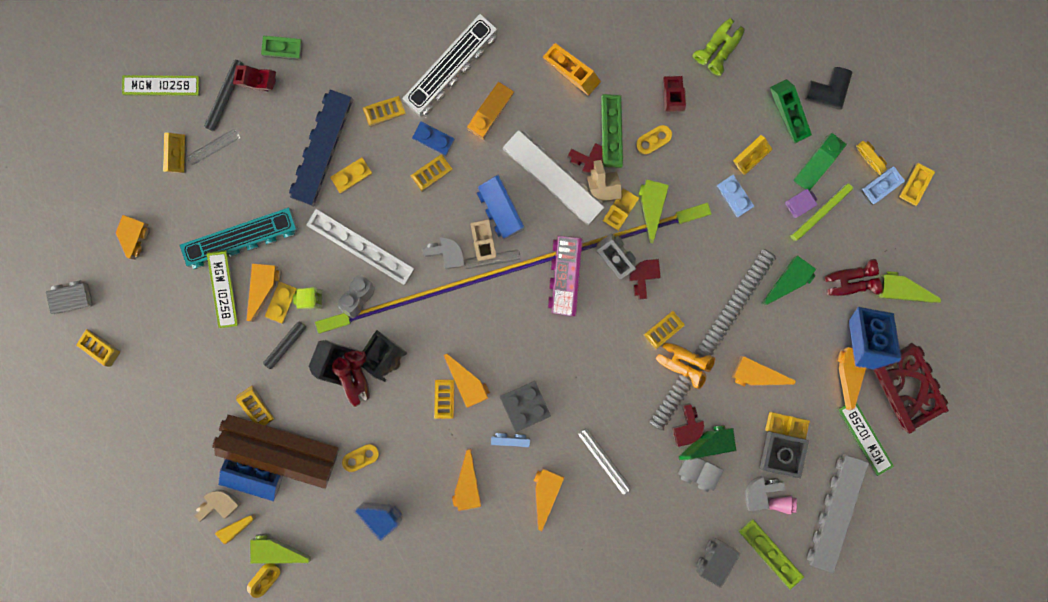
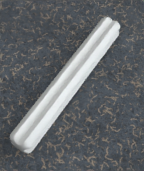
M587 429L581 431L579 437L622 494L629 492L631 487Z

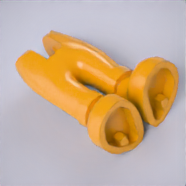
M664 343L662 348L673 353L674 356L671 360L666 356L658 354L656 360L667 369L682 374L687 378L690 377L694 388L701 389L705 384L706 374L700 370L693 369V367L680 362V360L687 361L706 372H710L715 364V357L711 355L699 357V355L679 345Z

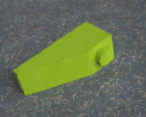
M646 179L645 185L641 184L639 195L642 196L641 204L649 242L654 244L669 185Z
M887 271V275H881L883 293L879 294V298L941 303V298L907 277L899 276V272Z
M317 288L297 289V293L293 295V303L297 305V309H322V290Z
M256 535V538L250 540V564L309 563L311 561V556L274 538H267V535Z

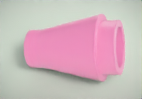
M792 496L770 498L769 510L790 515L791 513H796L797 498H792Z

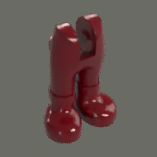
M869 260L864 268L843 269L824 276L825 282L840 280L841 287L827 289V295L845 296L865 292L866 290H871L876 295L882 294V283L879 277L866 281L848 282L849 280L861 279L867 276H878L879 267L877 260Z
M358 350L347 352L345 359L337 358L332 365L333 371L339 376L347 399L353 407L360 404L358 395L364 400L370 398L368 382L361 367L366 361V355L363 351Z

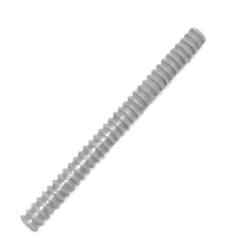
M765 249L761 250L762 254L757 256L758 260L755 259V264L751 265L752 269L748 270V275L745 274V279L741 281L742 284L738 285L739 289L735 290V295L732 294V299L728 300L729 304L725 305L726 308L722 310V315L719 314V319L715 320L716 324L712 325V330L709 329V334L705 336L706 339L702 340L703 344L699 345V350L696 349L695 352L699 357L713 356V351L717 350L716 346L721 344L720 340L724 339L723 336L727 335L726 331L730 330V325L734 324L733 320L737 319L736 316L740 315L739 311L744 309L743 305H746V301L750 300L749 296L753 295L752 291L757 289L756 285L760 284L759 281L763 280L762 276L766 275V270H769V266L773 264L772 261L776 260L774 254ZM689 363V366L693 367V369L702 370L698 366ZM681 374L679 375L680 379L676 380V385L673 384L672 387L674 388L669 390L670 394L666 395V400H663V405L660 404V409L656 410L657 414L653 415V420L650 419V424L664 431L665 428L663 427L668 425L667 421L671 420V415L674 416L675 413L673 412L677 411L678 405H681L680 401L684 400V395L687 396V391L691 390L690 386L693 384L690 377L687 378Z

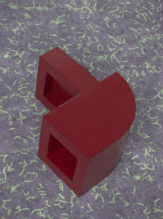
M236 65L233 84L248 89L269 92V90H273L275 85L276 71L257 69L247 65Z
M664 76V111L684 112L686 108L685 88H683V76Z
M595 143L589 157L571 149L567 158L570 159L569 162L576 166L584 165L581 173L591 174V170L594 169V161L601 160L603 164L602 146Z
M659 259L641 261L635 265L636 269L630 272L629 281L637 282L633 287L634 296H638V300L647 299L645 280L661 278Z
M690 403L682 405L687 424L672 427L677 447L696 442L704 431V421H695V418H698L697 411Z

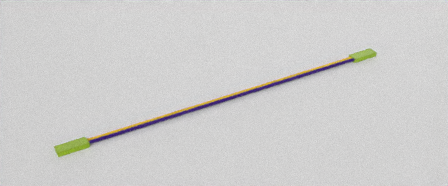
M704 203L678 211L674 216L660 219L658 228L673 223L682 224L711 215L709 204ZM644 224L614 233L613 235L624 239L647 232V227ZM607 236L582 243L581 251L597 247V243ZM556 251L361 310L353 319H349L348 315L342 313L316 321L318 334L350 325L352 321L552 261V258L555 259Z

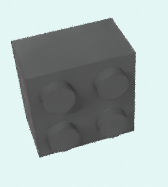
M535 381L500 396L515 432L551 417Z
M768 431L760 469L801 479L809 441Z
M715 538L714 541L710 540L705 549L707 553L704 558L701 557L696 567L701 577L721 588L740 553L733 547Z

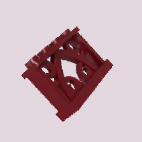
M913 343L900 350L901 360L897 362L898 368L886 370L887 367L895 364L892 363L873 369L902 429L908 434L916 431V428L944 412L949 411L947 408L948 401L939 391L941 388L940 384L931 374L933 372L932 367L923 358L925 356L923 349ZM909 355L914 356L915 363L910 365V360H908L905 364L906 368H903L904 358ZM898 376H900V383L895 386L893 382L896 379L899 380ZM905 376L921 381L916 400L909 395H898L904 387ZM930 398H933L935 400V407L931 410H924L922 405L931 406L928 401ZM910 400L913 402V405L909 403L907 407H904V402ZM918 411H921L923 413L922 415L911 420L917 414Z

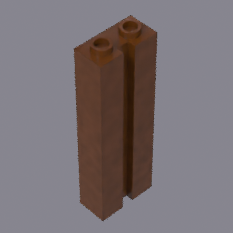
M229 414L226 420L221 421L219 427L221 434L219 437H215L212 445L215 456L326 489L338 456V447Z

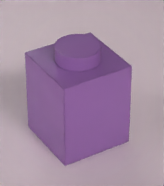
M806 189L785 203L794 218H797L817 206L815 202L817 198L812 191L809 192Z

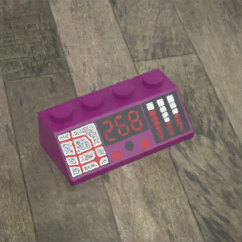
M557 235V240L553 239L552 251H556V256L551 261V270H554V278H550L549 289H553L552 297L548 298V308H551L552 313L576 317L582 249L581 237Z

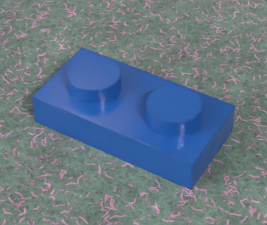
M420 121L412 137L415 141L447 156L455 138Z

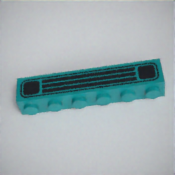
M288 207L180 244L179 246L186 267L198 269L203 267L205 262H208L207 252L227 250V255L233 257L241 254L240 250L246 248L248 251L259 248L258 244L264 242L266 245L277 241L276 238L281 236L284 238L292 237L295 235L294 232L299 230L292 209Z

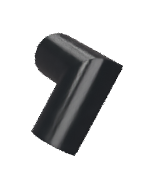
M834 67L829 85L810 81L805 100L842 110L853 72L846 68Z

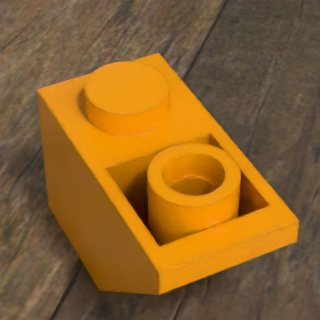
M122 215L116 235L126 258L135 260V257H138L141 253L142 246L140 245L142 239H145L148 235V224Z

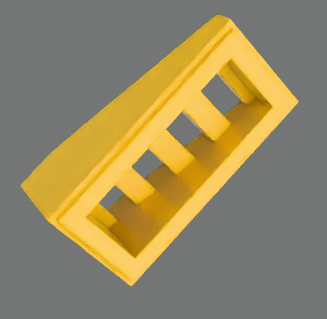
M399 96L363 107L370 127L406 114ZM393 102H396L399 112L394 111ZM385 105L389 106L391 114H387ZM381 107L382 112L384 114L383 117H380L377 108ZM374 110L377 119L373 120L370 111Z
M440 154L410 176L423 192L453 169L443 155ZM438 161L445 167L444 171L438 166ZM433 165H434V167L437 169V171L439 172V174H438L437 176H436V174L433 172V170L430 168V167H432ZM426 170H428L431 176L433 177L431 180L425 174ZM422 175L427 183L423 184L418 176Z
M671 311L643 335L657 349L684 327L685 324L674 311ZM672 317V319L677 323L678 326L676 328L668 320L669 318ZM666 322L667 325L672 329L670 333L664 327L663 323ZM660 327L666 336L663 337L657 328ZM655 332L660 341L657 342L651 333Z
M88 329L85 330L76 346L107 367H111L120 354L117 348ZM90 337H91L92 340H91V342L89 343V345L86 347L85 345H86V343L88 342V340H89ZM96 342H98L97 346H96L95 349L92 351V348L94 347V345L96 344Z
M435 380L434 419H454V380ZM439 385L450 386V389H439ZM439 393H450V397H439ZM439 401H450V405H439ZM439 409H450V413L439 412Z
M250 386L236 396L237 402L252 422L266 425L274 420L273 415L253 386ZM249 395H252L247 401L244 400ZM254 401L257 402V404L249 408L248 405H250ZM261 407L262 410H260L256 414H253L255 410ZM265 413L266 417L258 421L257 418Z
M254 514L249 515L218 530L215 535L223 544H227L255 520L256 516Z

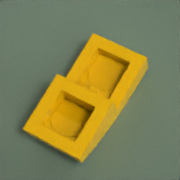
M623 188L621 190V198L614 201L602 221L619 231L639 197Z
M769 412L765 430L806 439L810 421Z

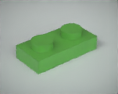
M263 36L261 55L300 59L302 40Z

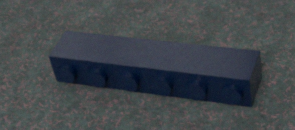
M331 89L329 93H325L322 104H324L323 109L317 113L315 120L318 123L309 135L311 142L309 147H305L302 157L304 161L296 170L297 180L291 184L289 190L290 198L313 207L315 206L353 102L352 97Z

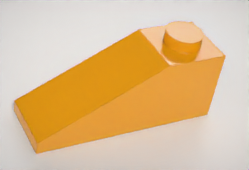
M556 43L543 56L549 64L588 96L601 82L592 69Z
M498 82L477 110L467 129L484 140L514 94V91Z
M252 263L246 321L253 322L274 290L276 282L280 281L278 266Z
M847 347L839 353L838 362L840 364L838 368L846 410L851 411L855 409L866 368L855 366L853 348Z
M448 353L443 355L467 408L488 399L487 394L490 391L486 383L482 384L480 379Z
M744 356L740 357L731 376L736 379L735 383L744 387L746 384L791 385L796 382Z
M471 449L466 450L455 495L452 496L453 506L457 507L458 511L481 507Z
M542 468L541 471L538 470L533 480L536 482L539 531H542L564 480V476Z

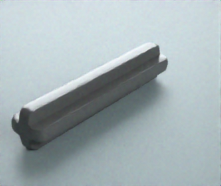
M298 321L263 362L266 368L272 369L306 329L302 322Z

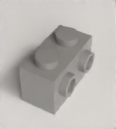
M611 233L597 243V252L621 280L636 269V258L630 250L627 252L624 249V243L619 236L615 237Z

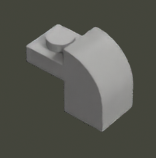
M441 238L442 246H438V243L427 244V248H423L424 257L443 254L445 269L465 266L460 246L449 238Z
M761 476L753 479L748 484L745 492L747 510L751 512L768 509L767 493L785 490L784 482L779 481L778 478L768 479L767 483H765L764 478Z

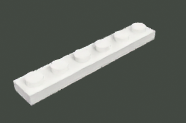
M317 209L306 224L311 229L403 285L406 284L414 271V268Z

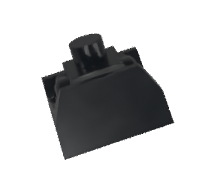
M376 330L363 349L366 361L361 367L374 378L386 382L383 376L388 375L393 370H397L400 367L399 360L407 352Z
M328 340L319 341L308 366L311 374L319 380L343 386L339 376L334 373L332 365L337 358L345 359L347 352L357 351V349L338 345Z

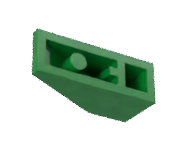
M786 79L771 86L770 90L775 104L793 142L797 143L811 136L812 133L795 85Z
M830 133L793 181L803 189L810 191L847 144L833 133Z
M795 256L762 301V304L768 305L804 286L806 283L810 284L816 276L814 274L816 268L799 256Z
M725 425L714 426V430L706 431L696 442L679 455V460H693L737 451L734 429L725 428Z

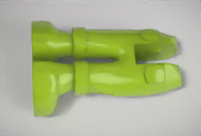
M731 18L720 25L705 49L696 50L692 55L698 63L706 65L713 53L717 51L720 44L724 41L725 43L721 50L718 51L717 56L708 65V69L717 76H721L724 73L723 63L737 47L745 31V28L740 26L732 37L729 36L726 32L730 30L734 23V20Z

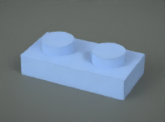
M893 166L864 187L862 191L874 205L904 183L905 180Z
M734 175L717 185L737 217L754 207Z
M496 433V436L491 437V445L530 447V438H526V435L523 434L507 437V433Z

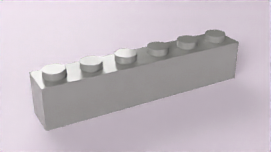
M844 454L842 458L839 457L836 465L838 471L836 476H833L830 484L832 490L825 499L826 509L819 518V524L821 525L819 531H816L813 537L815 544L813 550L810 549L807 556L808 564L812 567L834 573L868 462Z

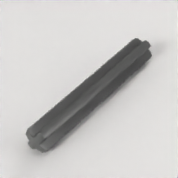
M233 60L204 127L210 131L215 130L235 86L233 80L236 65H244L239 60Z

